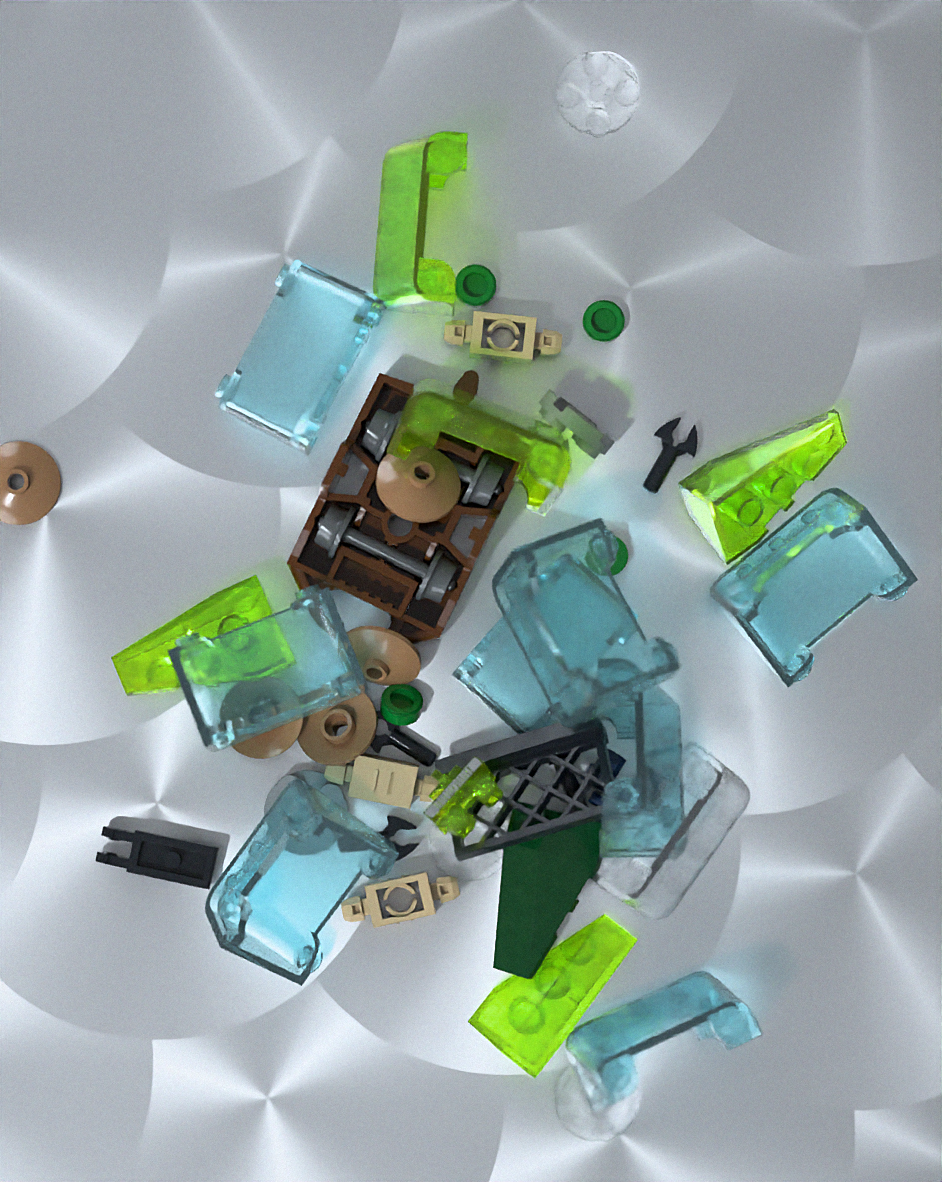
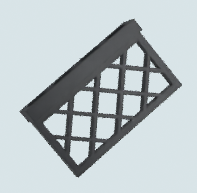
M595 712L434 761L436 774L442 781L445 793H447L445 791L446 788L451 791L448 786L454 779L457 780V776L461 778L459 776L460 773L465 776L462 771L465 767L468 768L467 765L474 757L482 762L472 774H469V778L466 777V781L462 779L464 781L463 784L457 780L461 784L458 790L471 786L480 790V793L468 810L457 804L456 793L452 792V796L448 794L451 797L450 799L444 796L448 800L446 808L455 857L459 862L621 813L606 745L609 744L607 731ZM596 748L598 759L589 773L574 766L582 752ZM553 762L560 766L549 785L533 778L541 765ZM569 771L584 779L573 798L557 791ZM600 773L602 774L603 781L598 779ZM512 774L520 778L508 798L494 791L501 777ZM529 784L544 791L532 811L517 803ZM594 784L605 790L608 803L589 808L581 804V802ZM489 796L504 803L492 823L477 815ZM552 797L568 804L560 818L548 820L541 816ZM512 809L528 816L517 831L509 833L501 828ZM459 813L464 815L461 821ZM473 821L487 828L479 842L465 846L463 835Z

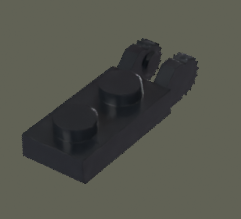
M103 826L101 836H105L109 840L131 842L132 848L129 858L108 851L97 852L96 862L126 868V872L203 889L211 888L219 847L141 830L132 832Z

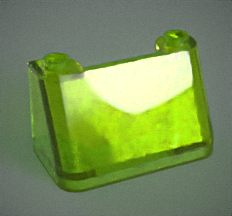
M451 131L433 133L391 147L385 154L382 166L373 277L374 298L378 305L385 310L455 317L456 279L453 269L445 261L423 258L429 190L444 191L446 181L451 175L458 171L466 172L468 133Z
M431 378L420 380L410 390L386 450V453L406 461L410 452L417 447L425 446L433 449L440 431H443L515 460L519 464L512 481L521 484L526 490L527 504L525 509L543 516L546 515L562 492L572 463L569 440L564 432L553 428L549 424Z

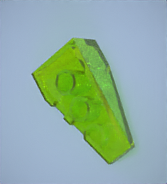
M834 409L714 458L678 483L689 516L722 562L728 565L758 544L769 532L765 526L778 511L782 509L787 512L795 503L791 497L806 480L814 481L845 447L847 440L839 412Z
M253 575L216 592L111 657L127 696L178 690L179 687L204 684L205 687L219 685V682L242 679L244 682L256 681L297 663L266 590L257 575Z
M603 914L550 950L532 980L513 975L495 986L469 1018L468 1023L505 1056L536 1078L638 940L607 915Z

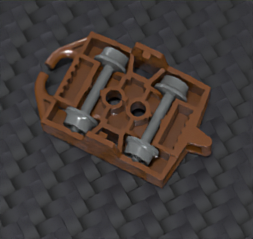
M466 371L447 395L379 373L347 439L340 444L320 485L318 499L286 563L310 615L317 625L330 635L337 638L344 622L335 618L328 610L327 596L334 590H341L388 613L391 620L388 629L401 634L412 642L413 645L441 638L532 450V446L474 409L479 386V375L475 371ZM424 445L434 448L444 454L457 469L461 483L459 498L453 509L444 517L431 522H412V529L405 536H395L388 528L389 520L395 514L384 505L376 489L378 467L388 453L401 446ZM353 454L369 472L357 495L334 493L341 477H345L350 467L348 463ZM414 473L415 476H419V475H420V476H424V475L419 474V473ZM461 518L486 519L482 529L473 526L468 539L475 541V544L468 558H466L450 541Z

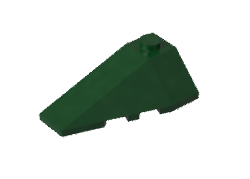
M522 801L517 802L531 811L535 804ZM545 808L541 816L548 820L560 818L563 812ZM512 809L507 832L519 830L528 816ZM593 821L503 849L493 961L494 969L526 979H533L558 937L557 930L567 913H573L579 903L577 897L588 878L593 879L599 870L611 825Z

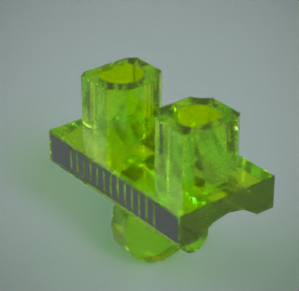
M474 756L463 769L455 765L446 776L437 769L432 772L430 776L438 785L428 795L433 802L423 813L444 835L449 831L457 837L465 839L475 828L477 822L467 810L476 800L488 809L494 807L503 797L504 792L495 782L496 777L484 762Z

